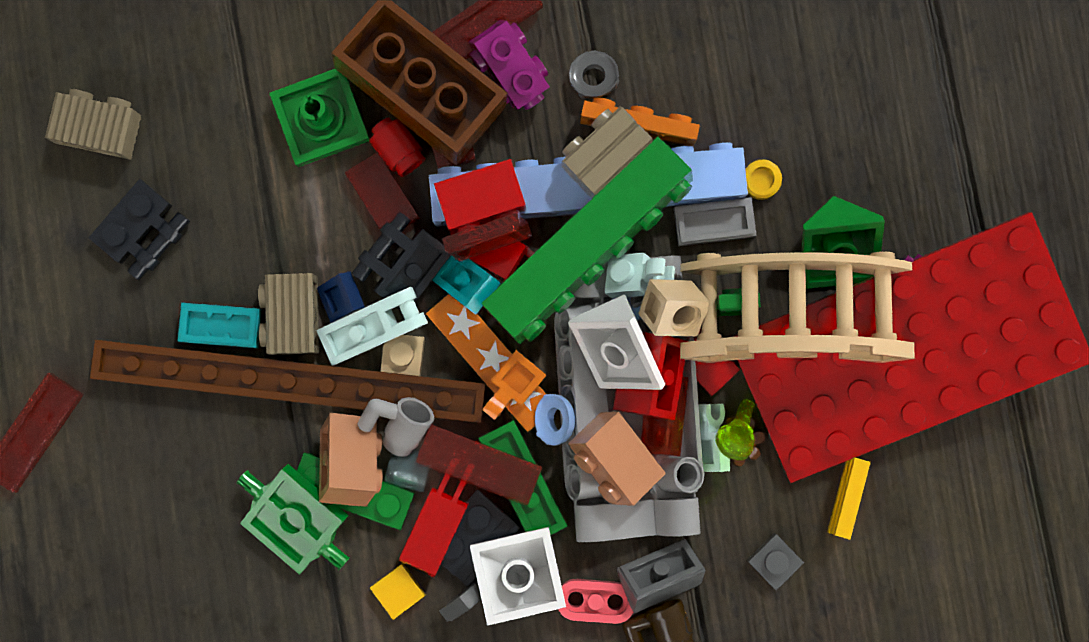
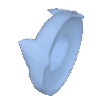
M546 394L539 401L535 411L537 437H540L547 445L557 446L565 443L572 435L575 427V414L570 402L562 395ZM557 409L561 412L563 418L562 426L559 430L554 423V415Z

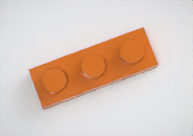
M593 98L592 102L584 100L580 124L591 126L594 120L606 109H609L612 113L618 109V107H615L616 103L605 98ZM631 106L630 110L625 109L652 139L659 137L662 141L685 146H694L697 140L700 125L691 123L692 118L681 114H669L668 118L653 115L654 111L643 106Z

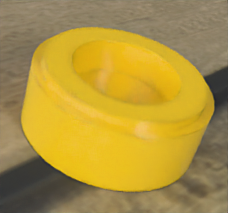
M764 159L756 160L745 169L748 196L757 200H765L772 197L779 190L782 183V174L778 166L773 162Z

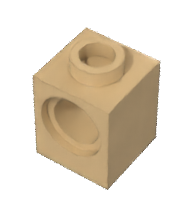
M649 279L638 314L655 336H698L702 322L707 316L710 301L692 281Z

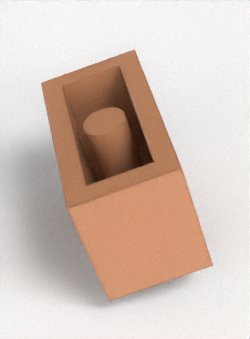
M619 411L600 412L568 443L576 454L574 455L575 462L582 470L595 478L599 483L598 490L605 500L614 505L634 506L666 474Z
M329 413L320 429L319 503L366 507L373 496L380 492L382 470L377 469V457L380 455L382 448V434L377 433V421L370 432H364L357 425L361 416Z

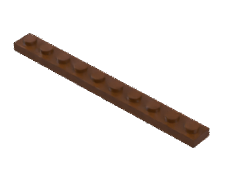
M95 340L90 379L362 410H365L368 402L372 399H380L397 404L402 398L409 397L418 399L428 405L433 411L434 418L482 423V409L486 384L103 340Z

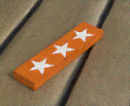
M448 294L431 308L426 315L495 394L499 387L491 379L511 357L512 353L478 314L475 315ZM540 386L534 390L522 406L514 399L506 406L527 432L535 426L537 405L543 396L546 395Z

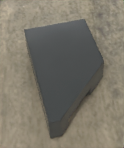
M477 579L439 610L447 622L461 616L481 600Z

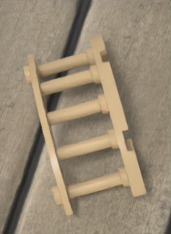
M799 252L721 257L720 254L715 253L698 254L697 261L680 264V272L700 275L701 292L710 302L708 313L702 322L701 333L698 334L697 341L680 343V359L714 363L754 359V353H777L778 358H816L817 353H839V359L877 363L915 359L914 342L897 340V334L893 333L891 274L912 270V262L895 259V253L875 252L871 253L870 256ZM805 269L836 271L837 329L833 330V335H811V329L806 328ZM789 270V329L785 330V335L763 336V330L759 329L758 271ZM742 272V329L738 330V337L721 338V334L717 333V276ZM852 272L870 274L875 277L876 333L872 334V337H858V330L854 329Z

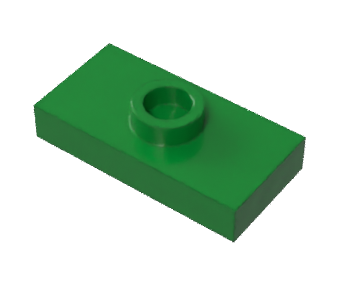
M742 288L723 289L722 295L717 296V316H741ZM758 293V308H760V293Z

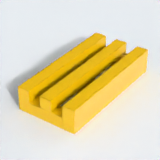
M853 457L845 462L828 533L851 539L870 466L869 461Z

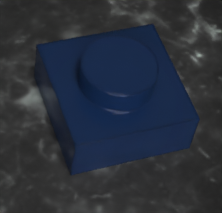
M351 271L340 273L317 287L330 323L365 308Z

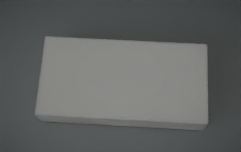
M752 197L675 206L673 208L678 246L756 237Z

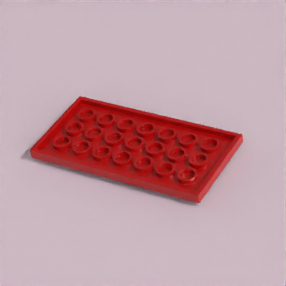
M1032 212L1024 213L910 261L912 262V270L891 274L893 333L897 334V340L914 342L915 359L877 363L839 359V353H817L816 358H778L777 353H754V359L738 360L790 483L1089 364V346ZM875 277L853 285L854 329L858 330V337H872V334L876 333ZM836 292L806 305V328L811 329V335H833V330L837 329ZM789 312L759 324V329L763 330V336L785 335V330L789 329ZM738 333L730 337H738Z

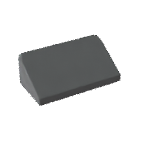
M686 539L617 567V573L634 613L700 585L706 571Z

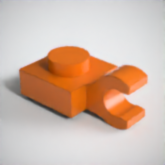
M516 350L491 379L499 387V390L482 410L495 420L512 399L522 406L547 375Z

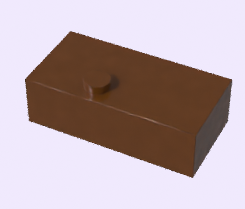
M377 0L331 52L334 67L337 71L455 165L462 160L506 108L508 93L392 0Z

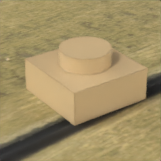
M401 335L385 342L380 372L421 376L425 338Z

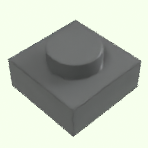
M775 533L746 560L775 590L804 563Z

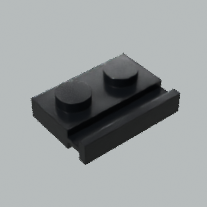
M479 489L466 502L469 504L441 563L467 587L476 578L470 545L514 535L520 528L517 523Z

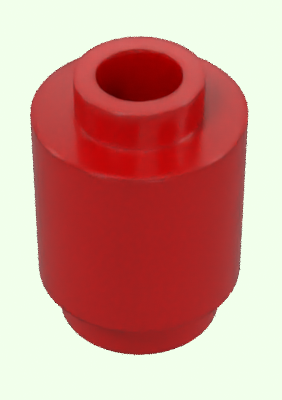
M388 117L372 128L373 136L369 142L391 172L396 171L400 177H404L417 169L425 161V157L421 153L423 148L399 119L392 121Z

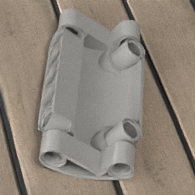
M681 256L652 257L664 258L666 260L665 266L675 267L674 280H682V272H680ZM606 262L602 266L605 271L599 279L590 286L584 283L573 294L576 297L573 303L562 313L558 314L555 312L554 317L559 395H562L570 402L575 414L573 433L565 443H562L565 488L568 496L574 500L576 542H599L653 535L690 536L701 534L699 502L695 492H698V489L701 487L705 473L702 460L695 361L685 360L675 420L619 411L666 473L634 506L614 505L605 500L598 490L599 483L591 474L586 473L578 466L574 460V455L576 454L568 445L600 412L618 411L613 410L616 389L599 388L568 324L573 317L612 300L611 297L605 294L608 262ZM644 296L631 297V305L634 308L641 306ZM643 319L637 321L642 332L653 333ZM672 336L689 342L694 341V336ZM560 412V420H561V426H562L563 418H562V414H561V412ZM678 468L680 469V473H681V476H680V480H679V481H678V479H677V470H678Z

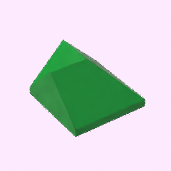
M833 196L803 225L801 253H843L870 256L871 253L881 252L884 218L879 214ZM805 269L806 289L836 286V271ZM852 272L853 284L874 277V275Z

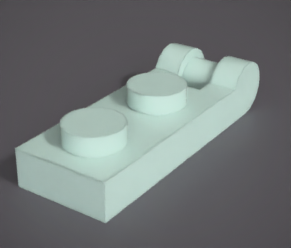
M409 287L316 330L331 365L339 364L427 324L428 321L424 312L419 313L413 300L417 298L413 288ZM399 306L405 319L397 323L392 309Z

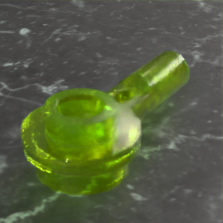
M744 399L740 402L734 420L728 425L722 426L715 434L717 447L724 456L730 459L745 460L753 451V444L755 442L754 430L749 426L755 409V404L749 399Z

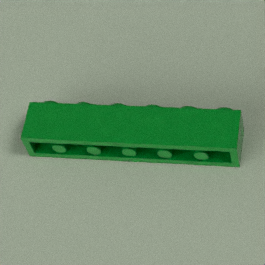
M657 137L481 304L519 344L525 339L528 342L534 340L545 329L546 324L544 321L555 311L558 314L565 311L576 298L573 294L584 283L590 286L599 279L605 271L602 266L613 256L616 258L623 256L633 245L634 241L632 238L642 228L646 231L651 229L662 218L663 213L661 210L671 201L678 203L689 193L692 188L690 183L693 181L692 169L666 143Z

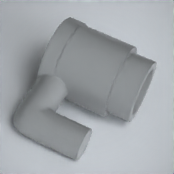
M402 398L397 404L380 399H372L368 402L357 425L362 431L370 432L379 416L390 419L385 427L383 445L394 455L408 456L413 449L418 447L426 431L432 425L434 414L428 405L415 398Z

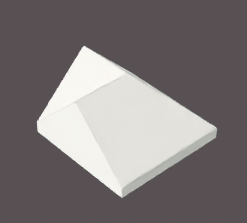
M625 294L575 316L568 322L599 388L661 390L665 386L661 373Z
M548 527L470 545L487 626L566 607Z

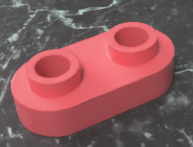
M571 579L562 584L566 607L558 610L569 620L618 624L628 620L634 613L629 605L621 582ZM572 592L581 593L583 595L582 603L577 606L570 604L568 601L569 595ZM611 595L621 596L622 604L620 607L611 608L608 605V598Z

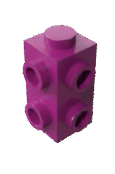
M499 20L469 41L474 50L469 53V56L482 73L488 71L495 83L508 93L506 104L509 103L511 107L520 109L523 106L525 110H528L544 99L542 92L550 87L544 78L549 74L536 55L531 58L523 46L527 43V39L517 24L512 23L509 25L506 20Z

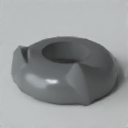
M596 50L584 52L571 63L569 70L570 84L581 100L602 98L611 93V91H614L619 84L618 66L614 59L605 52ZM594 68L601 70L605 75V79L601 84L591 86L584 82L583 76L586 71Z

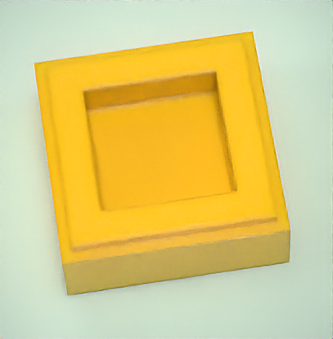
M404 563L370 587L393 620L426 595Z

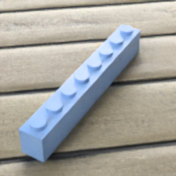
M717 143L709 145L708 151L694 152L693 146L671 148L692 169L693 181L690 183L692 185L691 190L678 203L671 201L666 207L743 199L748 195L743 147L733 148L732 143ZM565 157L555 158L554 164L539 165L538 160L515 162L514 170L526 204V211L520 212L521 219L575 215L591 200L579 184L562 168V160ZM496 163L479 164L476 168L480 169ZM450 166L439 168L438 174L429 175L432 219L436 227L447 226L434 183L471 171L461 172V167Z

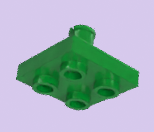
M336 69L269 93L293 160L298 168L370 141L349 81Z

